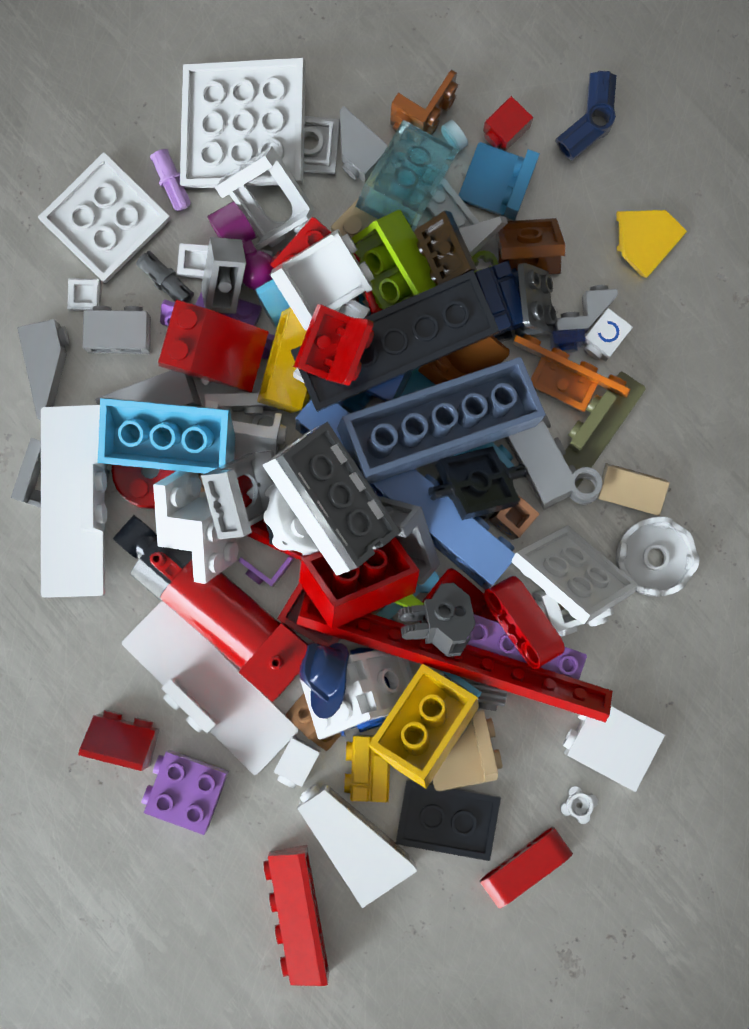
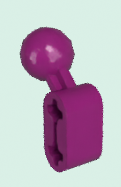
M234 201L207 216L218 238L242 240L246 260L242 283L246 287L255 290L273 279L270 275L272 269H274L270 265L273 257L268 253L257 251L252 243V240L257 238L246 216Z

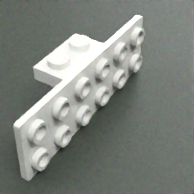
M100 405L43 407L41 409V596L45 598L103 596L105 594V523L107 521L105 491L107 488V477L105 474V464L98 463Z
M163 601L122 641V645L163 685L161 689L166 693L163 696L165 701L175 710H178L179 707L189 715L186 721L197 732L200 733L202 730L206 733L211 732L253 775H257L291 738L298 733L299 729L264 694L238 673L239 670L215 646Z

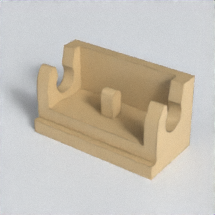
M605 463L602 475V488L598 499L660 516L669 482L666 479Z

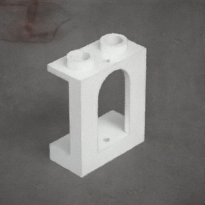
M273 146L222 177L215 187L222 198L230 194L246 216L250 225L260 237L256 245L258 250L267 244L270 247L279 244L285 239L284 234L292 229L295 233L299 232L315 210ZM266 170H269L291 202L293 210L291 217L283 222L271 220L245 184Z

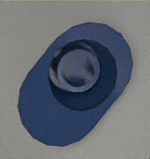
M316 643L309 644L306 655L300 665V678L311 689L310 700L312 710L317 717L322 719L332 717L339 710L344 700L349 652L343 643H334L330 646H322Z

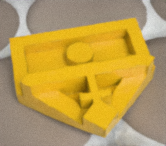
M666 210L616 211V221H619V245L617 246V251H622V257L641 277H648L687 232Z

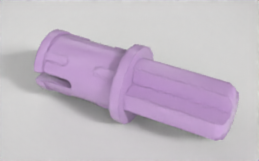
M168 149L154 152L150 158L161 179L159 181L160 186L165 188L175 211L186 209L191 205L185 188L180 186V173L177 172Z

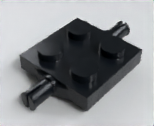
M493 446L439 459L435 465L443 484L429 487L428 493L433 501L450 497L461 519L466 520L515 507L519 503L520 498L514 488L513 480L525 478L527 476V469L523 464L510 468L506 467L499 459Z

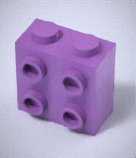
M168 750L164 756L159 755L155 763L153 773L158 775L154 785H148L142 799V803L146 804L144 813L205 835L229 771L173 750Z

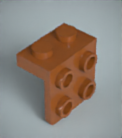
M451 70L426 109L398 93L391 104L390 124L393 125V130L405 138L410 136L422 143L426 135L431 137L440 123L438 118L442 110L447 112L456 99L457 95H455V92L459 85L456 83L457 72Z

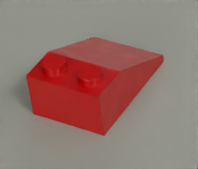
M176 300L159 357V367L252 393L269 331L213 310Z

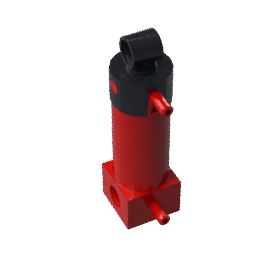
M133 515L113 537V540L134 558L139 559L131 571V576L141 582L158 600H162L239 667L241 670L238 673L270 701L274 702L299 674L300 665L306 655L308 643L287 625L277 621L224 573H219L207 583L194 582L192 551L158 546L157 534L136 515Z

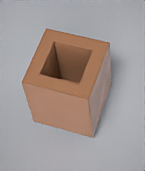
M520 496V501L515 507L496 511L488 519L510 540L520 538L540 514Z

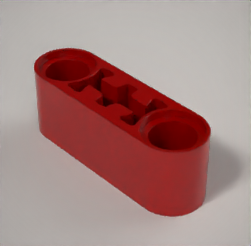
M510 576L485 590L484 599L488 608L530 667L538 669L564 653L565 646L562 638L519 578Z
M551 827L488 872L479 882L496 906L502 908L565 863L573 855V852L555 827Z

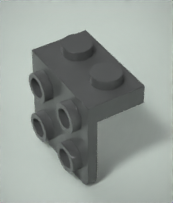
M527 263L518 264V288L521 296L523 323L525 326L515 329V337L518 335L523 338L524 334L535 337L555 333L554 324L556 323L557 316L551 302V293L553 291L551 276L548 274V271Z

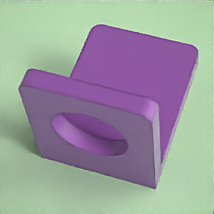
M289 556L272 579H269L242 557L238 561L248 568L245 574L260 585L265 581L271 587H274L295 558Z

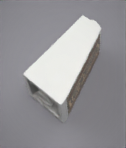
M315 784L301 794L300 799L302 801H300L297 809L362 908L417 872L416 862L412 856L395 844L390 837L327 784L321 788L318 784Z

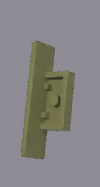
M622 371L619 372L617 377L627 382L625 387L631 389L628 396L624 398L610 390H607L602 398L597 394L586 408L591 414L584 423L578 420L568 434L572 441L565 450L566 454L563 455L568 466L573 465L576 470L582 467L592 468L646 390L644 385ZM583 479L575 482L576 488H578Z

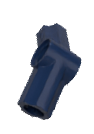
M598 71L589 74L586 114L555 140L559 150L571 161L598 139L605 137L611 130L616 117L614 103L617 75L612 74L610 71ZM602 116L607 124L603 126L597 125L593 122L592 117Z

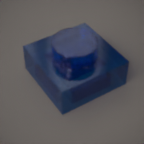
M585 329L553 331L550 335V348H559L566 353L578 351L577 347H581L585 343Z

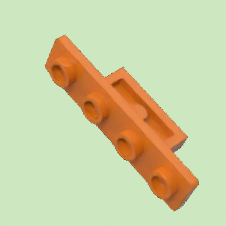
M524 334L522 338L516 335L513 345L541 358L531 377L535 390L583 413L597 385L624 398L628 396L631 389L625 387L627 383L625 380L611 374L606 378L597 373V367L585 361H581L580 365L568 360L570 356L568 353L554 347L549 351L541 347V341L533 336Z

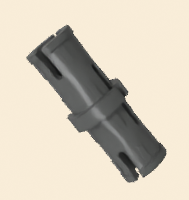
M147 251L138 259L136 265L155 282L154 285L158 290H163L174 301L180 300L186 303L191 301L194 292L175 276L176 272L172 268H167L151 251Z

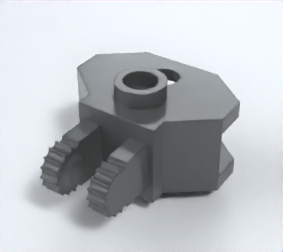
M455 583L441 584L432 599H425L423 605L408 606L398 611L400 621L422 622L402 627V638L406 640L425 639L426 644L432 643L447 657L460 656L471 639V633L476 625L470 596Z

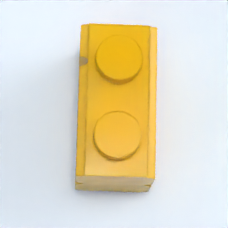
M353 734V742L346 741V761H352L351 774L345 773L344 793H350V801L389 802L390 764L369 747V743L375 735Z

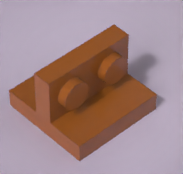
M557 218L507 221L508 223L496 234L498 264L509 261L511 269L516 268L518 271V264L527 263L548 271V274H561V256H565V242Z

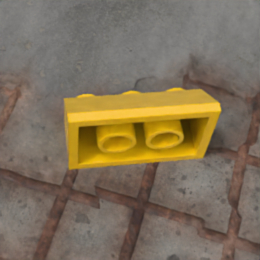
M422 664L369 743V747L399 772L427 789L478 710V697Z

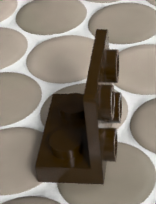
M450 211L441 212L414 230L418 239V249L427 259L431 268L430 276L437 286L469 271L477 270Z

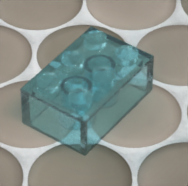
M403 120L365 182L355 207L377 219L401 209L414 232L447 176L459 150Z

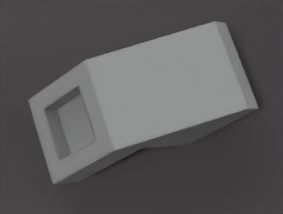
M607 285L590 287V291H586L582 297L583 316H579V312L562 313L561 318H557L554 324V336L585 334L617 297V289H608Z

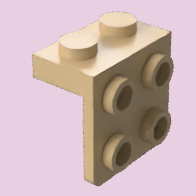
M484 710L476 711L466 731L456 742L432 779L436 791L441 792L498 780L497 769L503 768L499 749L493 750L490 738L496 737L492 718L486 719Z

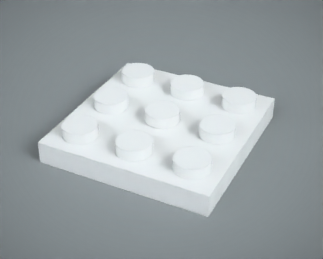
M104 152L38 216L39 220L104 284L171 220L170 216Z
M568 525L516 552L511 561L525 576L531 578L549 597L555 599L569 611L572 617L583 624H586L631 596L639 586Z

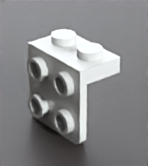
M543 589L533 592L536 603L560 636L578 631L577 626L582 625V622L572 617L570 613L562 616L558 602L549 597ZM613 607L586 624L589 623L590 626H596L608 622L607 616L614 614Z

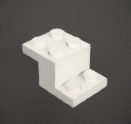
M176 471L153 484L158 546L192 551L194 582L207 583L237 561L239 549L236 538L218 539L208 500L206 497H200L201 480L198 473Z

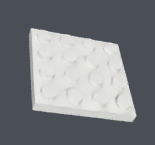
M303 58L183 64L181 187L185 189L215 188L222 177L273 146L296 182L303 184L306 62ZM266 170L245 185L265 186L279 184L270 171Z

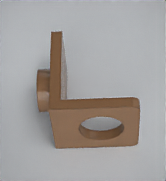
M304 693L286 713V717L308 739L325 751L329 750L341 736V733H337L326 739H318Z

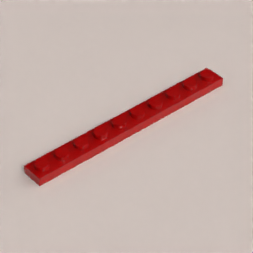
M305 594L297 625L605 723L610 716L612 690L547 669H534L525 662L468 644L460 656L447 657L432 643L426 644L425 639L406 640L402 638L401 629L407 625L371 613L331 630L308 594Z

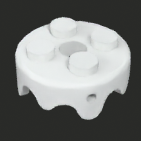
M275 483L271 485L265 492V496L269 498V504L263 518L273 532V545L279 550H294L303 553V555L319 552L320 550Z
M653 517L632 525L624 533L618 544L616 562L618 568L639 585L635 591L647 596L660 597L673 594L685 587L699 566V555L696 551L693 537L688 530L675 523L671 518ZM653 548L661 550L664 555L663 563L657 567L651 565L647 559L648 552Z

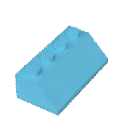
M100 398L98 463L206 474L234 460L236 437L229 409Z

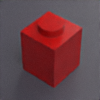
M511 96L485 121L483 128L484 137L491 146L507 151L531 127L533 116Z

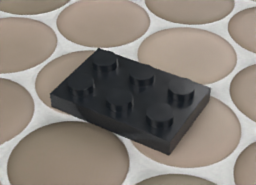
M406 780L395 844L490 861L501 797L462 789L439 792L435 790L433 784H429L426 789L415 781Z

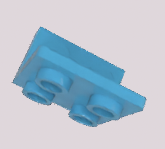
M482 142L478 143L459 197L464 203L515 221L540 153L528 149L525 158Z

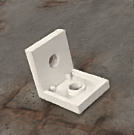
M379 650L350 655L347 666L344 700L339 710L328 719L319 718L314 714L310 700L311 689L300 678L318 739L330 737L369 720L388 716L413 678L408 660ZM384 676L388 679L390 688L386 685Z

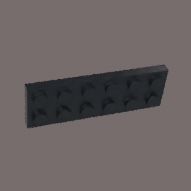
M472 270L363 318L373 322L372 330L374 331V336L370 346L364 349L360 359L362 364L361 371L357 379L352 381L349 386L327 381L300 369L299 372L316 411L319 412L500 333L476 275ZM301 346L290 350L294 360H296Z

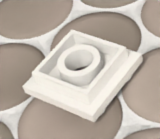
M305 116L304 138L312 136L319 143L314 149L308 150L304 148V172L335 175L340 119Z

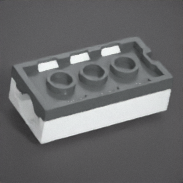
M328 421L308 431L263 464V467L336 575L358 568L375 554L373 550L385 546L400 533V530Z

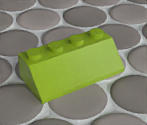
M401 209L375 220L351 238L357 248L355 253L360 257L359 264L365 261L375 278L370 282L372 283V292L379 308H388L437 286L430 276L431 268L427 259L418 249V239Z

